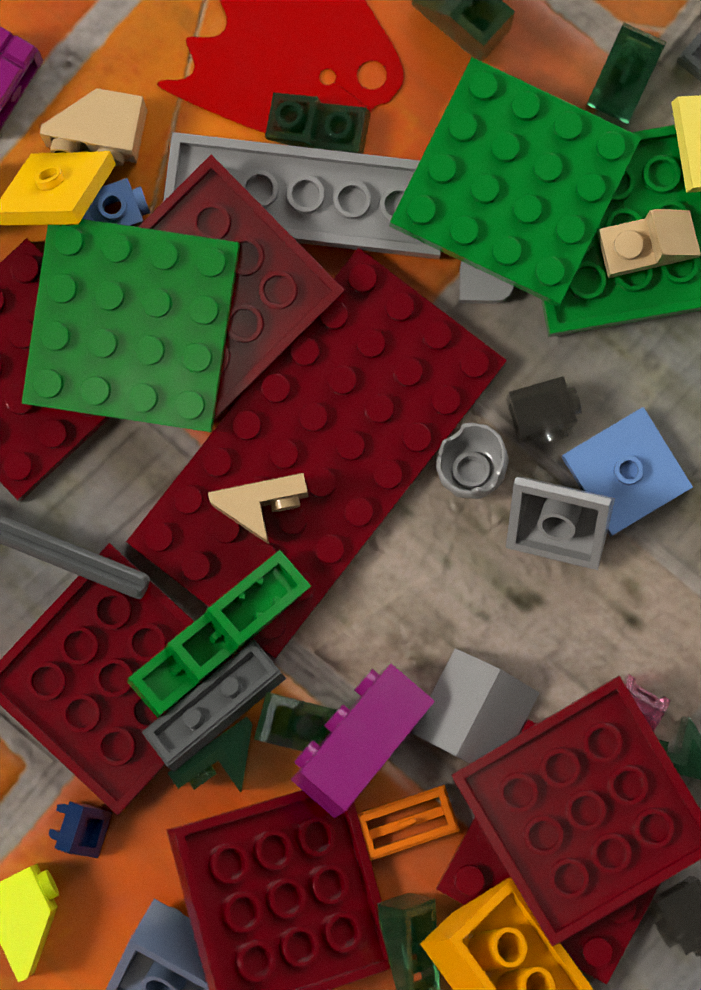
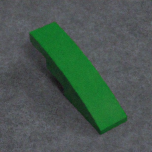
M279 550L212 604L205 614L172 639L166 648L128 678L127 683L155 716L159 718L309 590L311 585L282 551Z

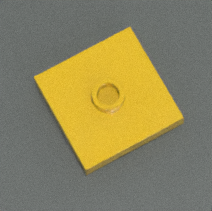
M111 151L31 153L0 198V225H78L116 165Z

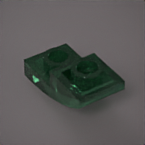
M273 92L265 138L290 146L363 154L371 113L365 107L322 103L318 97Z

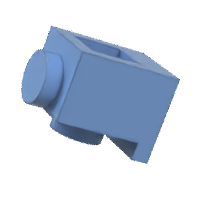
M128 178L103 186L82 219L138 227L143 222L142 216L149 214L150 210L141 186L132 189ZM116 202L121 203L119 212L115 214L105 212V206Z

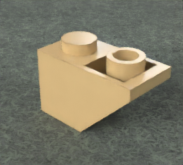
M96 88L43 123L40 129V136L46 147L51 148L50 151L52 153L111 151L116 163L115 166H123L124 161L137 163L147 108L143 96Z

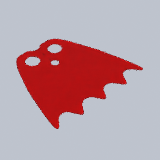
M220 0L226 15L227 24L225 29L214 37L190 36L186 38V44L195 65L193 73L184 79L160 80L157 82V85L162 90L195 106L248 128L310 147L326 150H346L353 147L368 129V116L370 112L379 104L390 102L404 82V71L391 40L365 0ZM376 61L384 66L387 75L382 86L376 89H367L359 83L357 72L363 63ZM325 69L332 70L336 75L335 81L330 85L323 84L320 81V73ZM333 105L345 107L351 115L349 128L339 134L327 131L322 123L324 111Z

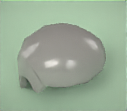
M465 423L461 425L460 430L456 434L442 441L436 462V470L442 485L456 497L480 499L494 492L503 483L509 458L501 435L490 426Z

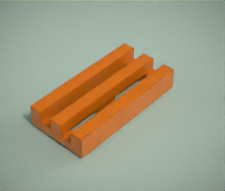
M445 784L357 813L370 861L460 831ZM437 797L440 799L441 806L368 829L366 821ZM443 815L446 817L448 824L376 848L374 847L372 839Z

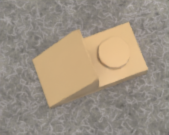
M653 209L649 211L645 219L601 228L597 232L608 278L701 256L690 210Z
M304 473L208 492L210 503L215 509L267 544H269L262 507L271 505L272 512L290 510L300 507L299 499L308 497Z

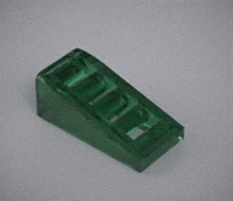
M406 893L379 902V922L396 990H440V972L420 945L437 928L435 898ZM416 954L417 959L413 960L412 955ZM421 972L422 979L414 981V974Z

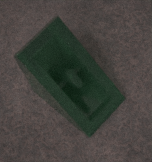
M624 22L586 105L628 124L667 42Z

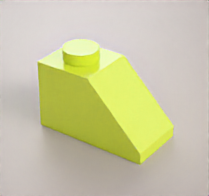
M38 864L32 865L0 881V944L18 983L35 973L58 908L54 898L59 896L56 883L47 869L41 872Z

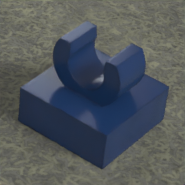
M69 801L68 805L58 804L56 811L65 814L61 829H50L48 833L53 840L57 841L55 849L68 854L98 858L113 812L97 806Z

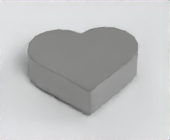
M461 261L459 303L498 304L510 297L514 286Z

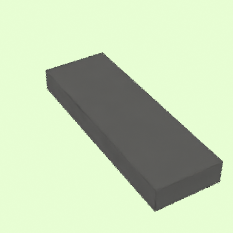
M253 640L142 731V733L166 766L174 772L282 683L286 677L260 645Z

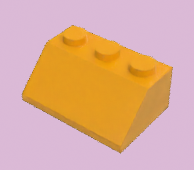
M507 878L451 913L420 943L453 990H593L561 943L553 947L551 946L512 878Z

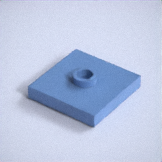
M644 407L561 456L581 490L615 498L607 531L610 537L693 488Z

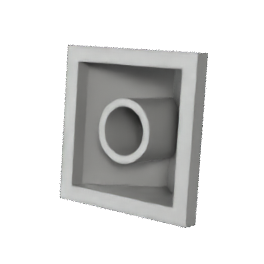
M516 477L513 484L506 548L598 570L615 498L527 477Z
M455 648L430 695L435 702L414 726L411 733L461 760L471 763L519 734L540 692L505 671Z

